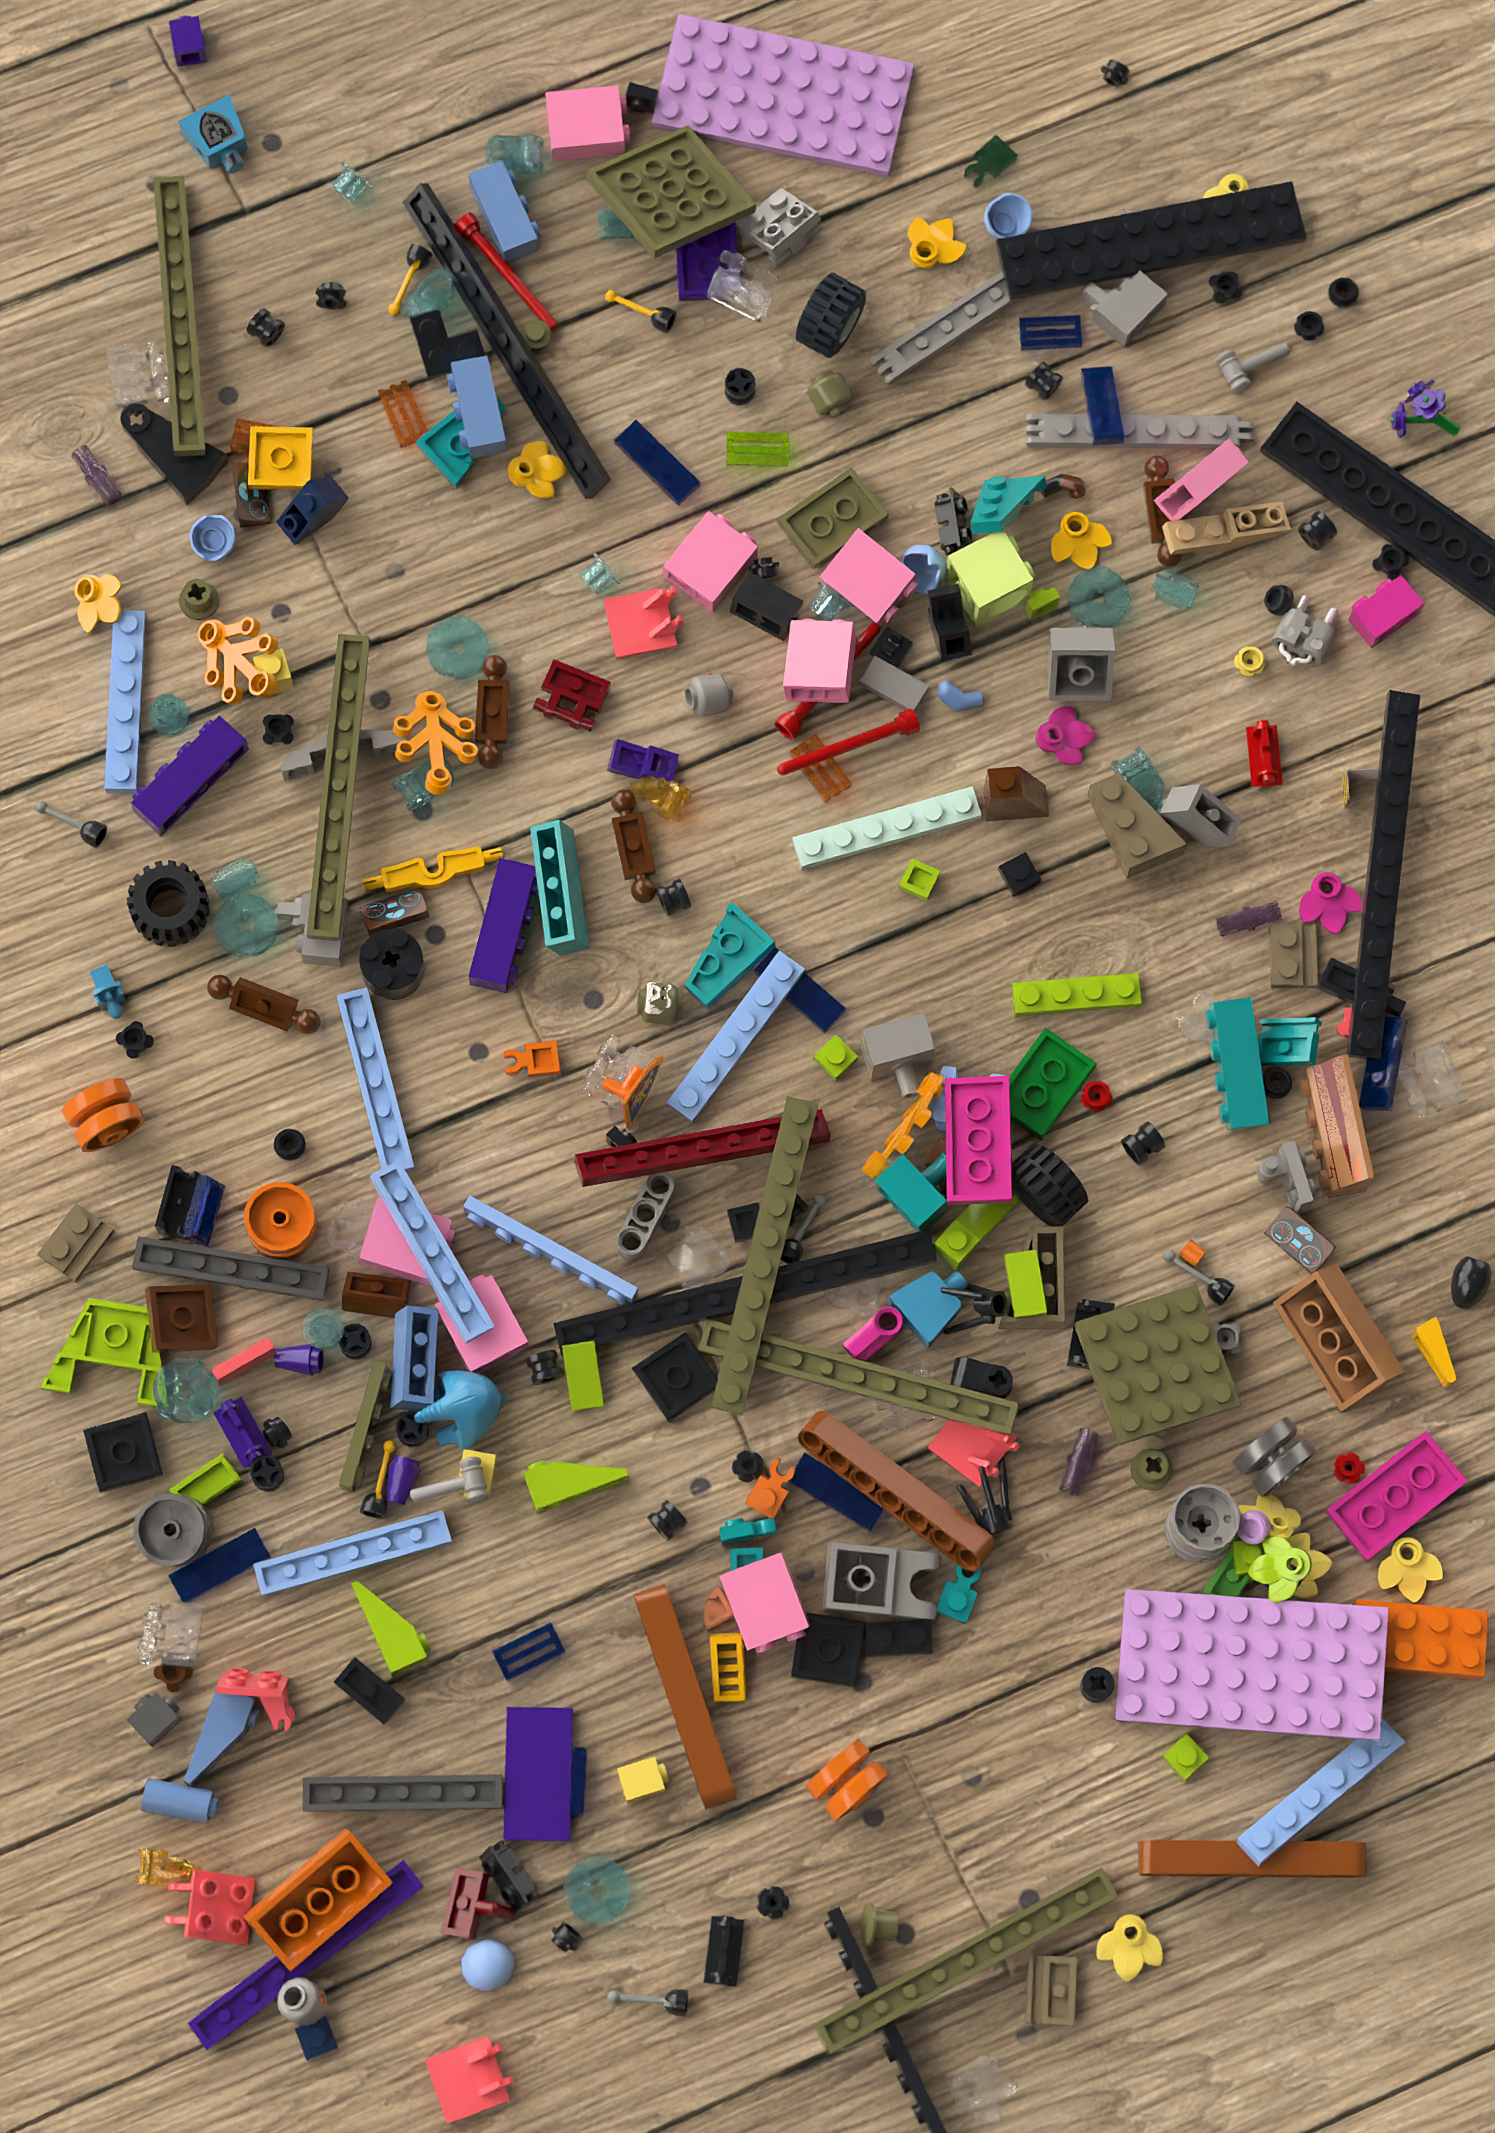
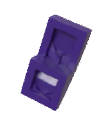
M617 739L613 744L607 771L643 781L671 785L679 754L651 745L645 748Z

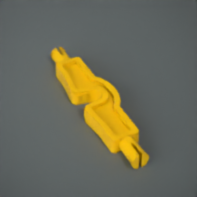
M480 846L441 852L437 856L439 869L436 873H429L422 858H415L398 865L382 868L381 875L363 878L365 892L382 887L385 888L386 892L414 886L424 889H435L447 885L457 876L485 870L486 863L499 861V858H503L501 847L481 851Z

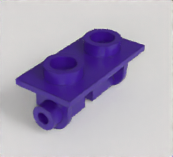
M242 1397L235 1401L232 1399L226 1400L220 1405V1409L213 1412L243 1468L252 1465L261 1456L272 1454Z

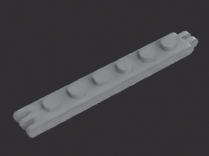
M1000 272L873 356L870 362L873 366H877L883 361L886 362L877 371L883 376L892 370L893 372L884 379L888 385H891L1019 299L1009 300L1003 272Z
M1026 415V423L1038 424L1026 426L1027 435H1038V437L1026 438V446L1216 449L1227 439H1230L1238 448L1241 447V443L1253 442V434L1241 433L1252 431L1253 423L1241 421L1240 416Z

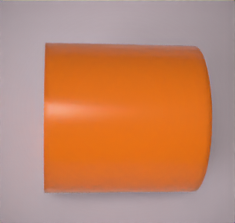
M1190 1239L1179 1256L1196 1267L1207 1251Z

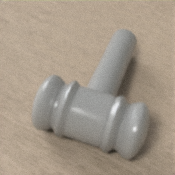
M1282 343L1239 362V358L1235 357V352L1228 350L1216 358V363L1220 365L1219 370L1222 371L1226 378L1227 385L1231 386V392L1238 393L1245 390L1251 383L1246 378V372L1286 356L1290 351L1287 344Z
M473 1456L462 1459L459 1462V1466L462 1468L460 1472L462 1476L411 1490L412 1501L415 1503L465 1489L464 1492L467 1493L466 1500L468 1502L476 1503L487 1499L489 1494L486 1491L487 1485H485L483 1467L480 1466L481 1458Z

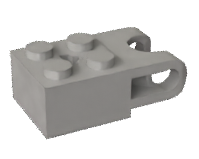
M831 1542L827 1548L822 1610L915 1620L935 1619L937 1614L936 1606L931 1602L916 1599L911 1593L910 1581L916 1572H932L941 1566V1556L936 1553ZM857 1571L862 1572V1577L867 1578V1583L862 1584L860 1588L856 1587L855 1583L852 1582V1577L857 1574Z

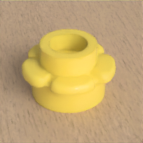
M1244 647L1239 651V655L1235 657L1234 664L1237 669H1240L1242 675L1251 677L1255 673L1259 674L1263 671L1265 667L1263 660L1265 657L1256 647ZM1250 659V660L1253 661V663H1252V664H1248V663H1247V660Z

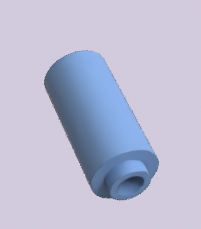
M148 1778L144 1789L141 1810L148 1813L208 1823L210 1817H216L219 1798H214L213 1790Z

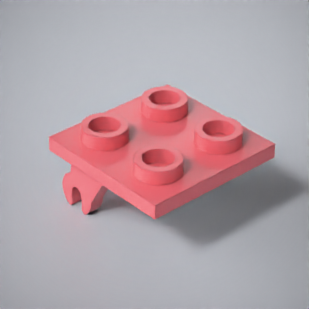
M671 586L668 591H665V588L603 599L616 659L677 647L675 632L679 626L684 624L681 615H677L675 620H671L668 607L671 598L677 595L676 587Z
M948 1420L927 1449L977 1487H980L982 1482L979 1467L983 1466L985 1468L987 1477L993 1476L997 1478L1001 1472L998 1468L994 1467L1007 1451L1017 1452L1020 1445L1017 1442L1014 1443L1018 1435L1013 1431L1011 1436Z
M242 1668L229 1669V1672L222 1674L216 1686V1693L259 1696L272 1722V1727L278 1730L279 1723L284 1720V1730L288 1731L296 1713L289 1701V1677L281 1676V1672L262 1671V1675L248 1674L249 1671Z
M192 1870L191 1883L168 1884V1890L191 1892L188 1917L165 1916L164 1924L186 1926L184 1937L247 1945L250 1924L243 1916L252 1909L255 1878Z
M488 2036L425 2059L447 2124L510 2101L506 2087L514 2083L513 2077L509 2076L503 2079L495 2054L503 2051L502 2045L497 2044L492 2047Z

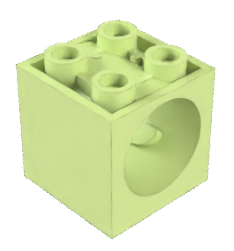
M1005 531L993 532L948 556L945 579L949 586L959 585L962 607L975 629L1026 603L1033 588V578L1035 577L1033 569L1027 561H1022L1017 553L1019 552V547L1012 535L1007 536Z

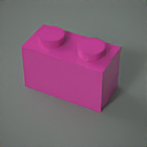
M1402 575L1393 581L1388 578L1376 588L1377 593L1370 598H1367V596L1361 597L1351 607L1353 610L1348 621L1371 649L1418 616L1423 608L1424 602Z

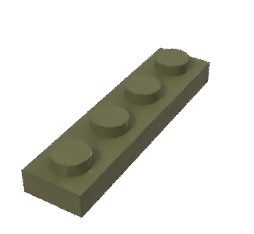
M373 1361L339 1482L341 1490L354 1493L356 1484L361 1485L363 1482L366 1466L361 1464L364 1454L371 1453L375 1435H371L370 1432L373 1422L379 1423L383 1410V1404L379 1403L382 1391H388L392 1373L387 1372L388 1366L386 1362Z

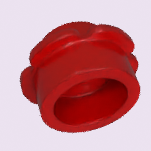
M1101 1081L1087 1083L1083 1088L1084 1093L1081 1095L1083 1105L1090 1107L1093 1112L1103 1111L1106 1106L1111 1104L1113 1098L1109 1086ZM1094 1094H1098L1100 1098L1095 1099Z
M1347 1452L1345 1455L1337 1456L1334 1460L1333 1466L1335 1469L1333 1473L1341 1482L1347 1484L1357 1483L1360 1480V1476L1365 1473L1364 1462L1360 1461L1359 1456L1355 1453ZM1347 1465L1352 1467L1351 1471L1346 1470Z

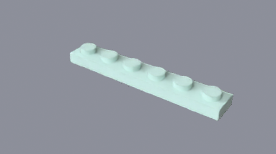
M972 786L792 837V842L800 868L803 870L979 820L982 814Z

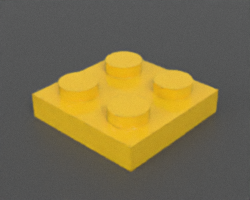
M251 426L248 470L249 489L301 490L305 483L311 480L313 428Z

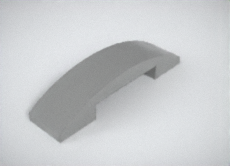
M361 730L359 750L373 747L375 758L392 755L396 752L397 744L400 741H404V738L398 737L393 732L383 730ZM327 736L299 749L280 765L284 781L315 774L312 762L325 759Z

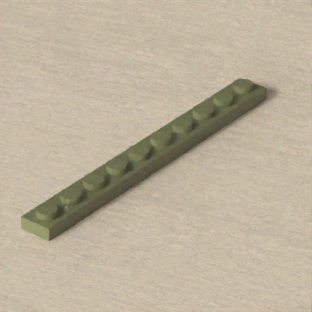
M184 176L154 177L174 456L205 455Z
M338 634L307 927L308 939L339 941L370 636Z
M787 1096L711 1408L743 1416L819 1103Z
M707 1319L698 1349L699 1352L723 1358L731 1325ZM764 1334L762 1335L755 1367L1007 1436L1012 1434L1019 1409V1403Z
M1101 1867L813 2024V2027L828 2055L1107 1904L1116 1899L1118 1895Z

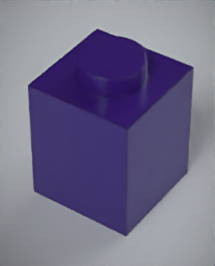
M185 15L178 17L176 20H170V32L177 67L207 63L199 16Z

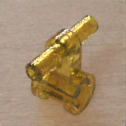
M652 776L640 778L637 782H632L629 785L630 792L634 795L641 794L655 803L654 812L672 822L680 821L682 816L680 811L685 800H689L692 795L688 788L673 781L666 782L664 778H654Z
M138 1849V1857H141L139 1876H136L135 1883L165 1886L166 1878L184 1879L192 1877V1870H203L200 1865L191 1864L187 1859L168 1857V1851Z

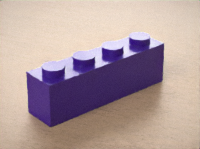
M220 715L214 721H207L199 730L200 735L192 743L186 742L178 750L177 757L170 764L166 763L161 766L154 776L155 779L148 786L143 785L132 797L131 805L134 812L160 836L249 750L247 740Z
M499 858L468 976L470 985L507 993L509 984H515L518 973V966H514L516 955L523 954L526 937L522 936L524 925L530 926L534 907L529 906L532 895L538 896L539 893L535 866Z

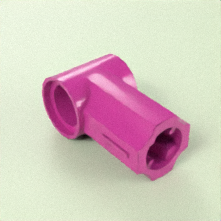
M892 1307L881 1308L870 1321L845 1341L842 1346L853 1359L866 1362L885 1344L898 1337L901 1333L903 1321L900 1312ZM884 1316H891L897 1321V1326L891 1331H885L879 1326L880 1319Z

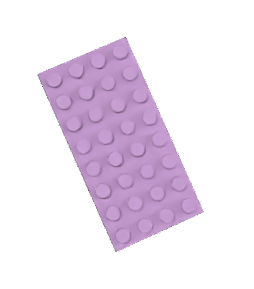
M678 14L652 118V127L674 132L688 125L701 138L888 177L914 63Z
M1125 1589L1115 1720L1120 1722L1380 1741L1389 1608L1289 1600L1273 1603L1270 1599Z

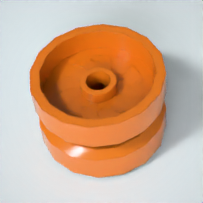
M123 1078L109 1079L95 1084L71 1098L63 1106L61 1111L69 1126L78 1128L74 1136L83 1152L89 1153L109 1147L134 1133L144 1123L145 1119L137 1103L128 1102L132 1094Z
M273 1182L260 1187L250 1196L244 1209V1224L252 1245L262 1255L280 1260L293 1259L301 1256L310 1248L317 1235L318 1220L309 1196L301 1188L288 1182ZM283 1218L285 1222L277 1224L276 1220Z
M860 1739L854 1741L838 1754L805 1786L815 1800L825 1798L834 1790L837 1792L826 1803L825 1811L835 1823L867 1801L876 1792L875 1789L890 1775L879 1761L872 1762L862 1771L858 1770L868 1759L870 1753Z

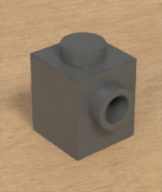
M157 1693L152 1697L147 1694L135 1704L134 1708L136 1711L126 1719L146 1742L153 1747L181 1721L176 1714L180 1708L168 1695L162 1699Z

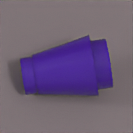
M307 1344L282 1349L277 1348L275 1350L274 1365L276 1368L313 1376L314 1373L322 1372L324 1364L322 1347H316L315 1344Z
M395 1455L393 1463L390 1462L388 1495L386 1500L405 1505L406 1499H408L410 1491L421 1470H418L420 1461Z

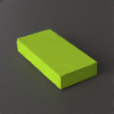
M1037 1250L1005 1254L1004 1260L1014 1319L1046 1315L1047 1309Z
M594 1341L563 1345L562 1350L572 1411L604 1406Z
M222 1453L170 1488L169 1491L171 1494L191 1496L201 1502L203 1506H206L242 1480L224 1453Z

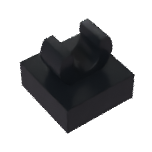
M887 626L870 650V655L872 657L877 656L898 668L912 648L913 642Z

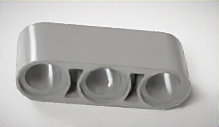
M668 1172L652 1174L647 1177L618 1234V1253L627 1261H637L645 1254L673 1199L675 1184L673 1177ZM662 1181L669 1186V1189L664 1194H657L651 1189L652 1185ZM648 1209L654 1213L655 1217L650 1222H642L638 1219L637 1214L641 1210ZM633 1237L638 1239L641 1244L636 1250L630 1251L622 1245L625 1239Z

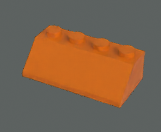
M344 1829L243 1917L286 1968L291 1971L393 1882L352 1832Z

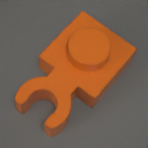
M557 1040L525 1044L526 1053H520L514 1049H508L503 1052L504 1059L514 1058L517 1061L515 1066L505 1068L506 1075H517L522 1069H528L529 1078L560 1074Z
M779 1457L770 1466L771 1477L768 1478L763 1474L760 1475L745 1502L746 1505L769 1518L776 1517L790 1492L789 1489L782 1486L783 1483L789 1481L796 1473V1467L794 1466L785 1475L779 1473L778 1465L782 1460Z

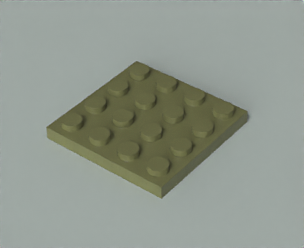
M688 125L587 170L586 179L653 259L745 218L756 211V203Z
M1197 1284L1080 1320L1074 1324L1118 1446L1236 1409L1241 1405Z

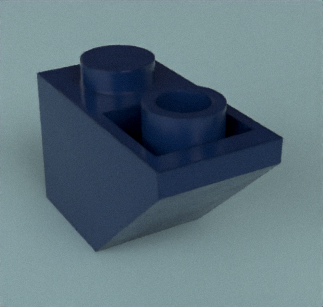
M331 475L308 480L276 523L294 545L299 544L331 521L349 497Z

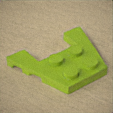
M89 1298L72 1327L61 1352H58L53 1361L54 1364L47 1377L45 1376L41 1389L71 1395L77 1362L142 1371L137 1404L167 1409L168 1404L160 1352L152 1353L147 1307Z

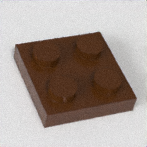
M211 1284L149 1286L145 1289L152 1353L214 1350L218 1347Z

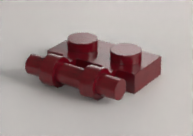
M553 659L541 686V690L551 694L548 701L537 697L533 709L544 713L543 716L551 720L555 717L570 723L569 727L576 730L582 728L591 732L595 720L586 717L585 713L587 709L597 713L600 712L611 688V682ZM561 699L577 704L575 711L573 712L559 706Z

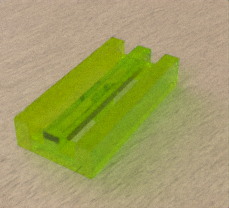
M727 432L726 465L788 467L789 433ZM733 442L781 443L782 447L733 446ZM733 454H759V455H782V456H749V455H733Z

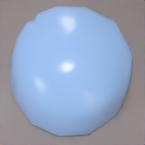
M1003 193L987 206L984 214V224L987 232L996 240L1025 234L1031 226L1033 212L1029 202L1021 195Z
M205 515L192 526L189 535L192 550L201 559L207 561L224 560L234 551L237 543L236 529L230 520L223 515Z
M915 545L904 553L903 564L920 577L917 581L919 586L916 591L918 593L928 594V590L940 587L947 574V565L942 555L936 549L929 545Z
M493 1939L478 1941L467 1948L461 1960L462 1975L467 1983L475 1989L481 1991L494 1990L506 1985L510 1981L515 1970L514 1955L506 1944Z

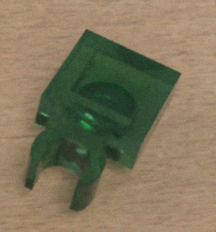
M996 134L974 154V159L977 163L966 167L964 177L966 178L970 173H977L979 177L974 180L973 186L978 187L983 183L984 177L988 173L992 177L997 178L1017 160V154Z

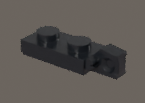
M1330 958L1319 980L1317 989L1352 1004L1356 969L1334 958ZM1388 987L1386 1013L1399 1018L1406 1002L1392 996L1394 990Z

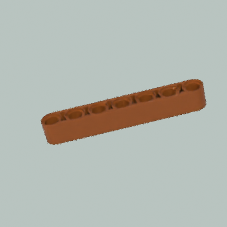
M824 1411L817 1412L798 1433V1442L807 1452L967 1571L978 1570L995 1549V1540L986 1530L831 1414Z
M663 1584L633 1594L704 1808L706 1810L736 1800L735 1790L667 1588Z
M1142 1840L1138 1841V1875L1367 1877L1366 1843L1289 1841L1258 1867L1236 1841Z

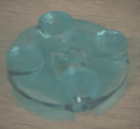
M1106 566L1090 568L1081 572L1073 579L1068 590L1069 612L1077 623L1087 628L1089 626L1093 628L1114 627L1124 618L1130 602L1129 589L1126 582L1120 575L1111 571ZM1093 593L1104 594L1105 604L1101 605L1099 602L1093 604L1091 602Z
M460 615L444 619L436 624L427 635V658L431 667L438 674L444 677L446 675L463 680L474 676L482 669L483 662L488 656V639L484 630L476 622L471 621L469 617ZM452 643H464V653L460 655L456 651L451 653L449 649L452 648Z
M247 892L239 893L237 896L226 900L216 913L213 925L217 940L221 947L233 956L253 955L254 957L261 955L276 940L278 923L275 911L265 899L257 895H251ZM243 919L253 920L251 925L254 929L251 932L248 930L240 932L239 922Z
M181 1357L159 1368L154 1379L153 1395L157 1404V1411L160 1415L178 1423H192L200 1420L213 1409L218 1399V1383L214 1374L209 1373L204 1367L205 1364L191 1357ZM183 1382H186L187 1388L192 1389V1394L187 1395L186 1398L179 1391V1387L182 1386Z
M591 1856L582 1859L571 1869L565 1879L564 1896L567 1906L577 1918L590 1924H604L614 1920L623 1913L630 1899V1882L626 1872L619 1864L607 1857ZM593 1881H600L601 1886L607 1887V1893H603L601 1899L596 1900L593 1894H588L587 1892L588 1888L593 1887Z

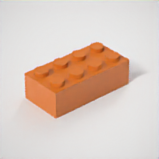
M1357 1599L1352 1604L1389 1608L1385 1673L1479 1681L1485 1676L1488 1611Z

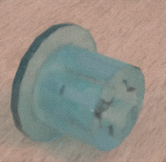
M341 162L345 169L331 187L353 203L366 186L372 189L373 185L347 164Z
M595 552L593 555L596 560L583 570L580 576L599 595L613 581H616L618 584L622 582Z
M821 582L817 583L821 587L820 591L808 605L812 611L825 621H832L843 606L848 609L851 607Z
M171 694L158 696L148 713L149 722L152 727L159 733L166 735L176 734L183 730L189 719V710L185 702Z
M318 1308L307 1315L302 1325V1331L306 1341L312 1347L330 1349L335 1347L341 1340L344 1333V1323L336 1311L329 1308Z

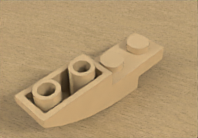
M1282 501L1226 509L1223 514L1169 521L1162 526L1170 555L1193 552L1194 556L1250 545L1285 534L1291 530Z

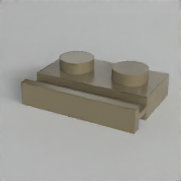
M1270 924V988H1317L1316 924Z
M75 1203L37 1255L77 1283L115 1231Z
M1028 1955L1026 2024L1074 2026L1077 1958Z

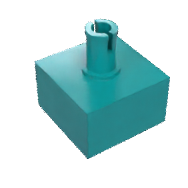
M944 1153L923 1172L918 1171L902 1154L874 1180L877 1190L917 1232L929 1229L949 1210L947 1200L935 1187L946 1177V1155Z

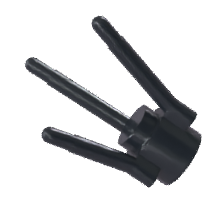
M968 1284L965 1288L969 1291L942 1287L940 1292L943 1294L974 1299L973 1307L982 1316L981 1318L946 1328L944 1334L956 1333L982 1324H994L996 1317L1003 1316L1007 1310L1008 1302L1005 1293Z
M1004 1456L999 1461L1002 1509L1000 1504L995 1505L990 1483L983 1466L979 1467V1473L988 1507L982 1509L983 1516L980 1515L963 1485L959 1484L957 1486L976 1524L990 1535L1011 1529L1009 1521L1013 1520L1009 1509Z

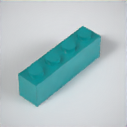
M560 820L532 826L530 830L546 947L560 956L589 949L574 830Z
M1248 997L1210 1003V1010L1205 1011L1207 1028L1213 1029L1214 1041L1210 1042V1053L1212 1060H1217L1219 1073L1214 1074L1216 1091L1222 1092L1223 1105H1219L1221 1124H1226L1227 1130L1269 1124L1252 999Z

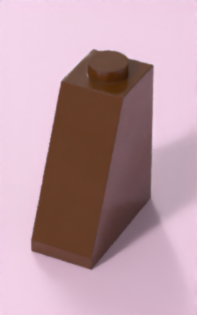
M1020 766L989 768L987 770L983 790L986 821L1049 816L1046 785Z

